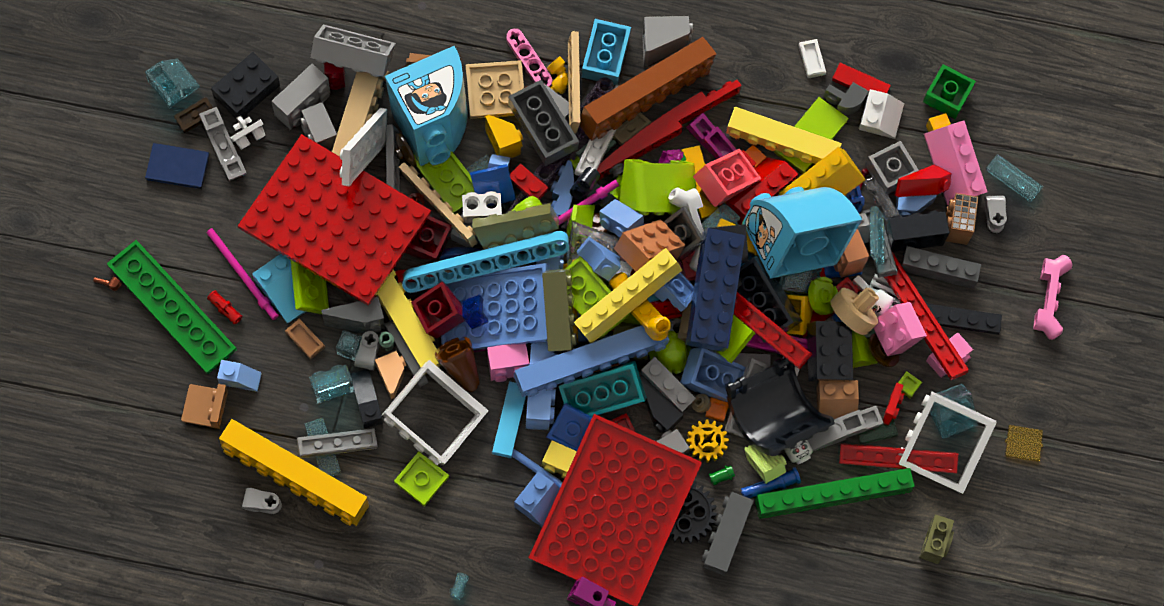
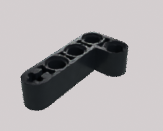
M587 167L571 187V196L577 201L582 202L594 194L595 190L601 187L597 184L600 179L599 172L592 167ZM608 193V196L604 199H599L591 204L595 205L594 213H599L601 209L614 199L618 201L619 199Z

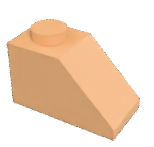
M397 351L375 359L376 367L391 399L395 398L405 374V360L402 355H398Z

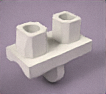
M238 116V123L233 128L235 131L240 128L243 130L231 136L230 139L232 142H236L241 150L250 145L245 136L250 132L256 141L265 136L262 120L260 119L247 127V124L252 122L250 117L243 120L241 116Z

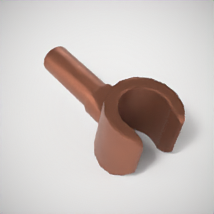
M96 277L93 279V282L104 284L113 291H117L122 285L116 277H112L110 281Z

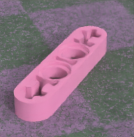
M519 29L509 30L506 38L507 44L517 59L522 61V66L533 83L541 80L539 76L541 74L544 81L548 80L547 86L551 87L552 77L523 33ZM512 35H514L515 37L518 36V42L520 44L519 46H517V42L515 39L511 40ZM521 49H527L530 54L528 56H521L519 52ZM536 63L540 68L537 71H532L529 69V66Z

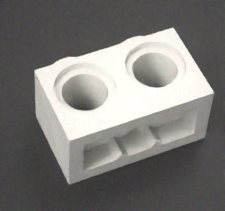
M490 191L485 194L470 192L462 195L464 223H473V218L477 217L485 218L492 214H502L501 193ZM493 203L496 205V207L490 209L487 207V205ZM470 204H474L477 206V208L471 210L468 208V206Z

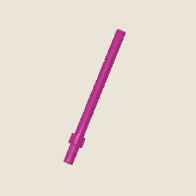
M615 179L605 187L601 186L596 189L594 194L577 205H591L599 199L602 200L608 196L609 192L620 185ZM573 207L558 217L559 225L570 219Z
M213 228L207 231L208 236L258 300V305L262 310L265 309L272 320H275L279 315L271 306V301L267 296L264 297Z

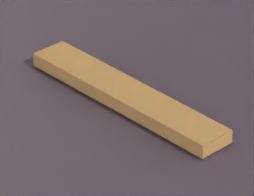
M572 31L568 40L569 125L574 133L577 132L580 125L579 32Z

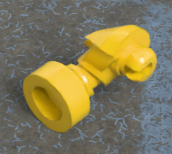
M559 56L546 69L551 74L557 75L550 88L556 93L563 94L568 86V73H565V61Z

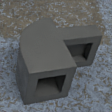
M854 82L846 93L829 84L824 98L829 103L838 105L837 110L842 114L850 115L861 108L869 91Z

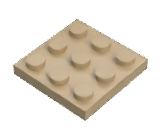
M522 61L466 64L470 119L485 118L487 115L494 117L515 116L508 106V96L524 88Z

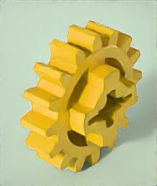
M706 419L705 424L698 421V427L692 425L691 430L693 432L688 431L687 434L690 438L686 439V443L691 444L689 451L693 450L692 457L698 455L699 461L703 458H706L707 463H709L710 458L717 461V455L722 457L723 451L727 450L728 446L725 444L728 443L729 439L724 438L727 435V431H721L722 425L716 427V421H713L712 424H709L708 419ZM695 436L697 437L696 439L699 441L697 446L695 445L694 441ZM717 436H719L720 446L716 442ZM712 437L711 442H707L703 445L704 439L708 440Z

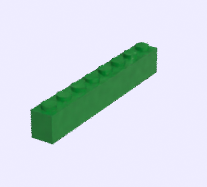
M907 468L759 494L755 499L758 517L763 519L910 493L915 486L911 469Z

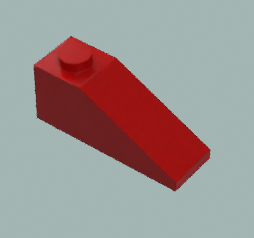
M934 164L901 177L897 182L895 196H925L949 190L951 185L952 173Z

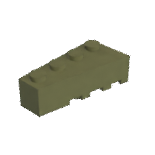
M549 203L528 207L526 210L508 211V213L501 215L492 214L485 218H473L472 229L485 250L551 233L559 229V218Z
M571 269L548 270L542 273L548 351L572 350L574 345H577V336L573 330L575 314H573L574 296L572 294Z

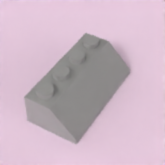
M323 24L314 36L310 58L316 59V61L321 63H332L336 67L352 68L355 72H367L375 77H384L389 68L396 43Z

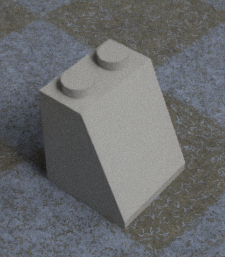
M689 16L644 17L642 29L644 66H649L667 58L688 46V42H691V34H693V23H689Z

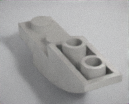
M877 406L862 411L857 410L834 419V425L830 426L825 432L814 434L811 439H808L812 451H816L844 441L853 435L883 425V420Z

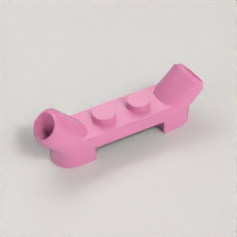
M1061 255L1055 260L1045 258L1042 265L1040 279L1047 280L1048 282L1044 309H1038L1036 312L1033 329L1043 331L1049 340H1054L1063 332V327L1053 315L1058 308L1056 294H1059L1061 289V283H1058L1059 277L1072 269V262L1065 255Z

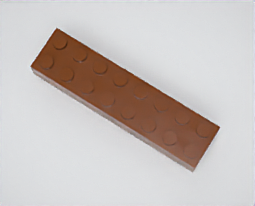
M701 37L584 106L579 126L591 141L596 138L601 139L609 130L618 129L623 122L633 120L641 111H648L656 102L658 104L663 102L668 95L678 93L685 85L690 86L698 77H705L710 72L711 65L714 63L713 60L716 52L705 38Z

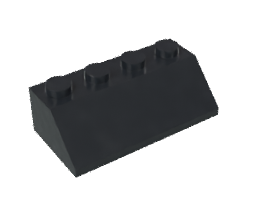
M753 257L740 267L737 287L739 294L785 332H788L802 322L776 278L770 279L760 257Z

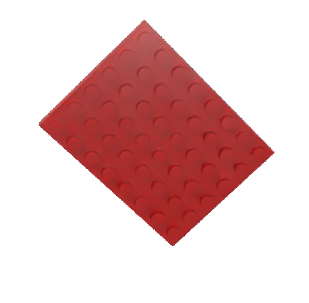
M301 134L240 221L238 228L369 306L430 216L431 210L364 170L350 186L342 185V178H340L342 160L340 156Z
M594 414L529 558L573 579L578 580L580 577H584L608 590L609 595L630 605L638 606L702 462Z

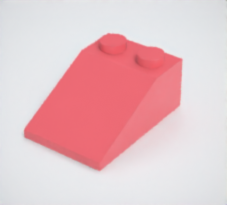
M740 149L705 164L693 176L714 207L727 202L761 180V177Z

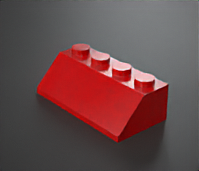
M767 157L754 168L761 177V180L719 206L739 225H742L753 198L763 193H769L771 197L779 196V192L796 180L798 173L786 161Z

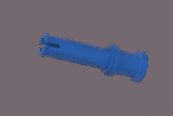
M793 467L792 470L768 483L761 481L741 488L743 496L752 498L774 489L780 488L783 490L786 486L794 483L800 484L801 479L796 467Z

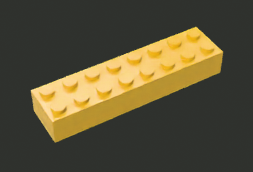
M231 419L219 438L221 447L224 449L223 452L232 458L234 456L240 458V462L245 466L250 467L252 465L257 468L256 471L262 476H271L276 484L282 487L284 485L290 487V491L295 495L300 496L302 494L308 498L307 501L314 506L321 505L326 513L332 516L334 514L340 516V520L349 526L351 524L357 526L369 507L368 499L365 495Z

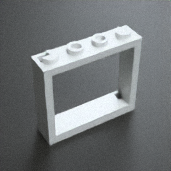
M428 360L384 411L382 416L385 418L384 422L390 427L395 426L399 430L400 436L406 440L410 439L415 443L413 446L419 452H425L430 456L429 460L436 465L442 466L459 448L488 410L433 362ZM425 373L475 414L442 456L391 414Z
M931 392L930 396L926 394L921 404L924 406L922 413L918 412L913 421L916 424L914 430H909L905 438L908 443L905 448L901 447L905 451L903 454H898L902 456L899 464L963 494L994 430L996 421L937 393ZM934 402L985 424L958 483L932 471L924 470L907 461Z

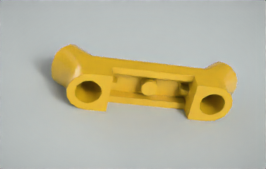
M620 272L614 275L608 283L612 290H614L627 280L628 277L626 273ZM647 299L630 312L644 327L645 332L651 339L661 341L668 336V331L671 328L670 320L667 317H663Z

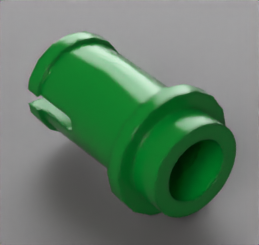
M724 466V469L709 474L713 486L728 479L732 480L735 477L731 466Z

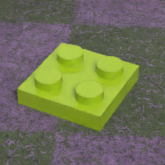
M418 452L397 476L394 483L425 507L446 482L449 475L422 453Z

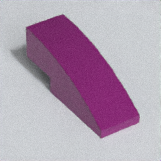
M704 113L698 115L686 126L689 132L716 159L737 150L719 127H715Z

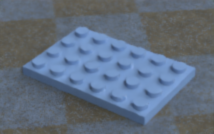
M545 263L508 268L446 284L460 301L468 319L442 335L441 345L454 338L465 340L464 337L470 339L473 350L507 344H529L547 341L542 273L549 270V265Z

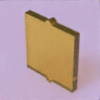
M1009 425L1007 439L1005 440L1007 443L1005 456L1039 462L1041 448L1043 447V444H1041L1043 430Z

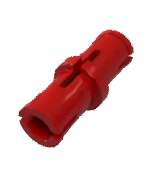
M216 290L207 297V300L218 308V312L224 314L234 325L243 318L231 306L232 303L226 301Z

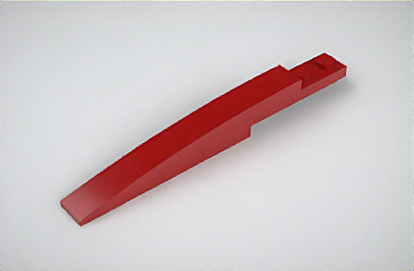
M738 80L734 82L729 81L718 91L713 90L709 92L707 96L701 91L659 117L600 163L597 169L600 179L610 174L609 170L619 163L624 164L625 159H638L680 135L683 124L740 93V82Z

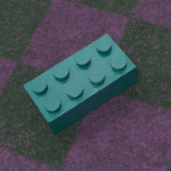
M635 361L614 366L605 371L594 372L585 378L582 376L577 377L575 381L569 384H564V382L559 384L564 404L567 403L590 416L644 402L646 399Z

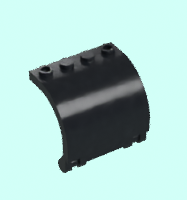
M785 357L774 360L773 366L746 379L741 376L735 382L725 384L726 398L739 430L756 450L769 456L779 455L782 450L795 447L798 442L811 439L814 434L825 432L830 426L835 424L832 416L820 413L808 401L798 382L795 365Z

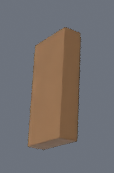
M300 319L285 330V333L310 360L325 348V345Z

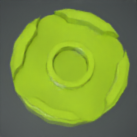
M819 277L810 283L808 289L809 302L812 309L819 315L833 313L830 301L838 293L836 286L833 287L831 279Z

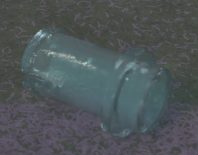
M457 573L453 588L449 591L452 598L461 600L465 596L464 590L469 580L468 575Z

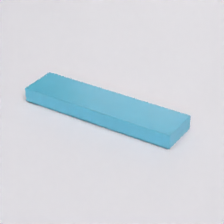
M509 381L492 451L493 455L507 458L512 457L526 396H521L515 382Z

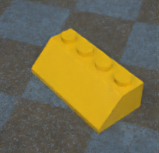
M837 147L779 192V194L784 195L788 190L795 187H802L804 191L829 187L846 196L866 179L847 152Z

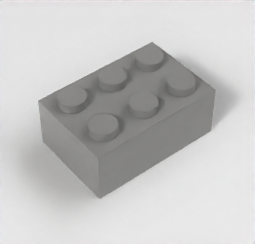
M311 64L272 100L274 116L290 130L294 126L300 125V118H302L301 110L317 105L321 101L324 102L329 97L328 77Z

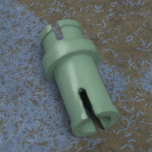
M383 332L379 336V344L383 349L385 348V351H390L394 347V337L389 332Z

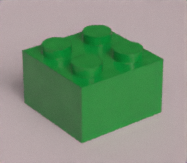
M943 64L928 89L923 103L956 119L976 81Z

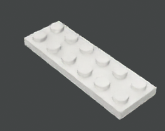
M379 108L369 121L360 128L359 132L348 141L347 145L341 149L340 159L342 160V167L340 169V178H342V185L350 186L386 145L387 109Z

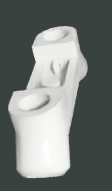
M678 187L673 189L668 197L669 202L679 208L685 206L702 235L704 230L697 209L703 207L698 191L694 188L688 191ZM700 245L695 249L689 264L690 268L694 271H697Z

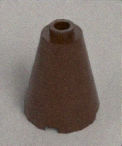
M464 337L465 340H459V338L451 339L439 347L440 351L438 354L435 352V358L460 387L467 392H473L478 388L480 381L472 343L467 337Z

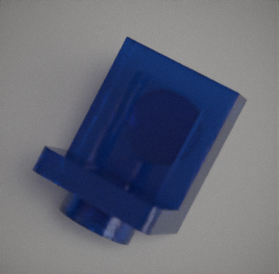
M480 294L463 301L462 317L471 329L488 323V318L483 313L484 299Z

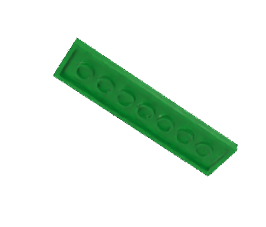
M137 240L107 263L110 270L207 375L221 364V360H226L237 350L232 342Z

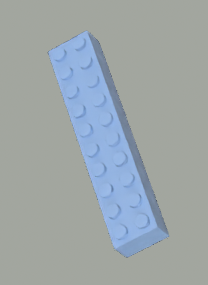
M562 241L556 242L559 245L564 244ZM539 246V247H537V248H538V249H544L545 247H544V246ZM564 254L536 261V265L546 263L549 265V270L563 269L564 260L562 259H564ZM547 341L531 343L530 365L556 356L558 351H548ZM543 389L538 391L537 395L528 397L526 429L549 430V424L554 422L555 407L551 406L555 405L556 389L548 391Z

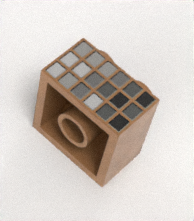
M956 193L954 198L949 200V205L946 206L945 210L950 232L946 239L947 242L967 245L975 229L977 196Z

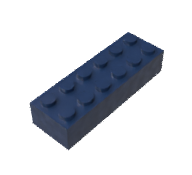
M707 228L702 232L704 240L700 245L685 345L724 352L729 347L745 235Z

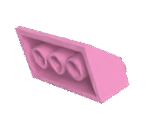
M965 121L924 134L933 165L935 164L952 173L949 190L943 192L946 205H949V200L953 199L956 193L971 196L987 193Z

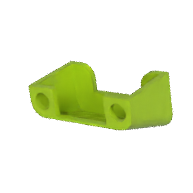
M625 159L619 201L642 215H649V212H653L655 215H664V212H668V214L673 215L681 208L669 202L670 192L677 187L684 191L693 188L697 190L696 181L693 178L695 175L694 163L671 160L670 164L649 163L643 160Z

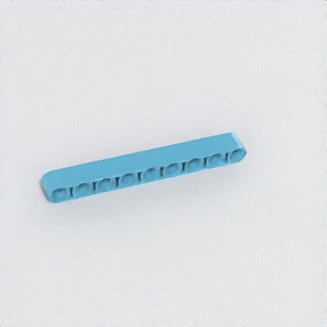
M556 231L410 268L403 274L402 285L405 291L413 293L433 288L441 282L449 284L560 256L567 253L569 238L567 233ZM562 241L564 244L559 245L556 242ZM539 246H544L545 248H544V249H538L537 247H539ZM520 251H526L527 253H525V254H520L519 252H520ZM504 255H505V256H507L508 258L503 259V258H501V256H504ZM487 260L489 263H482V261ZM464 265H469V266H471V267H470V268H464L463 266H464ZM445 270H451L453 272L447 273L445 272ZM431 274L434 277H427L426 275Z

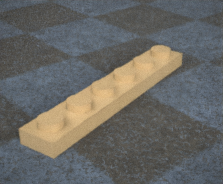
M403 162L399 166L403 176L471 247L476 245L478 242L472 227H466L463 224L465 222L458 213L455 215L452 212L453 209L448 202L445 201L443 203L440 200L441 196L435 189L432 191L429 188V183L423 177L420 179L417 176L418 172L413 166L409 167Z

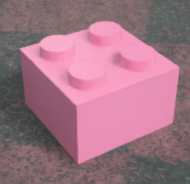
M911 302L896 304L877 318L878 324L874 327L887 356L901 354L927 336Z
M507 344L487 348V361L491 381H506L507 378L514 377L515 370L530 365L526 344Z

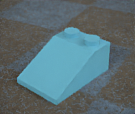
M279 254L252 273L254 282L265 296L268 297L287 324L306 312L296 310L291 260Z

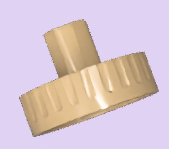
M866 287L859 295L848 288H842L831 299V306L837 316L858 334L867 335L878 324L877 316L871 307L879 300V297L870 287Z

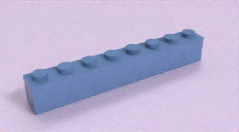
M641 325L514 371V378L521 396L527 395L532 397L537 395L540 390H552L557 387V384L563 382L564 384H569L575 381V378L580 376L583 378L588 377L599 369L605 371L610 369L613 364L619 363V365L629 362L630 358L636 356L637 358H642L653 350L655 352L661 351L666 348L669 338L667 336L664 340L655 341L647 335L644 327Z

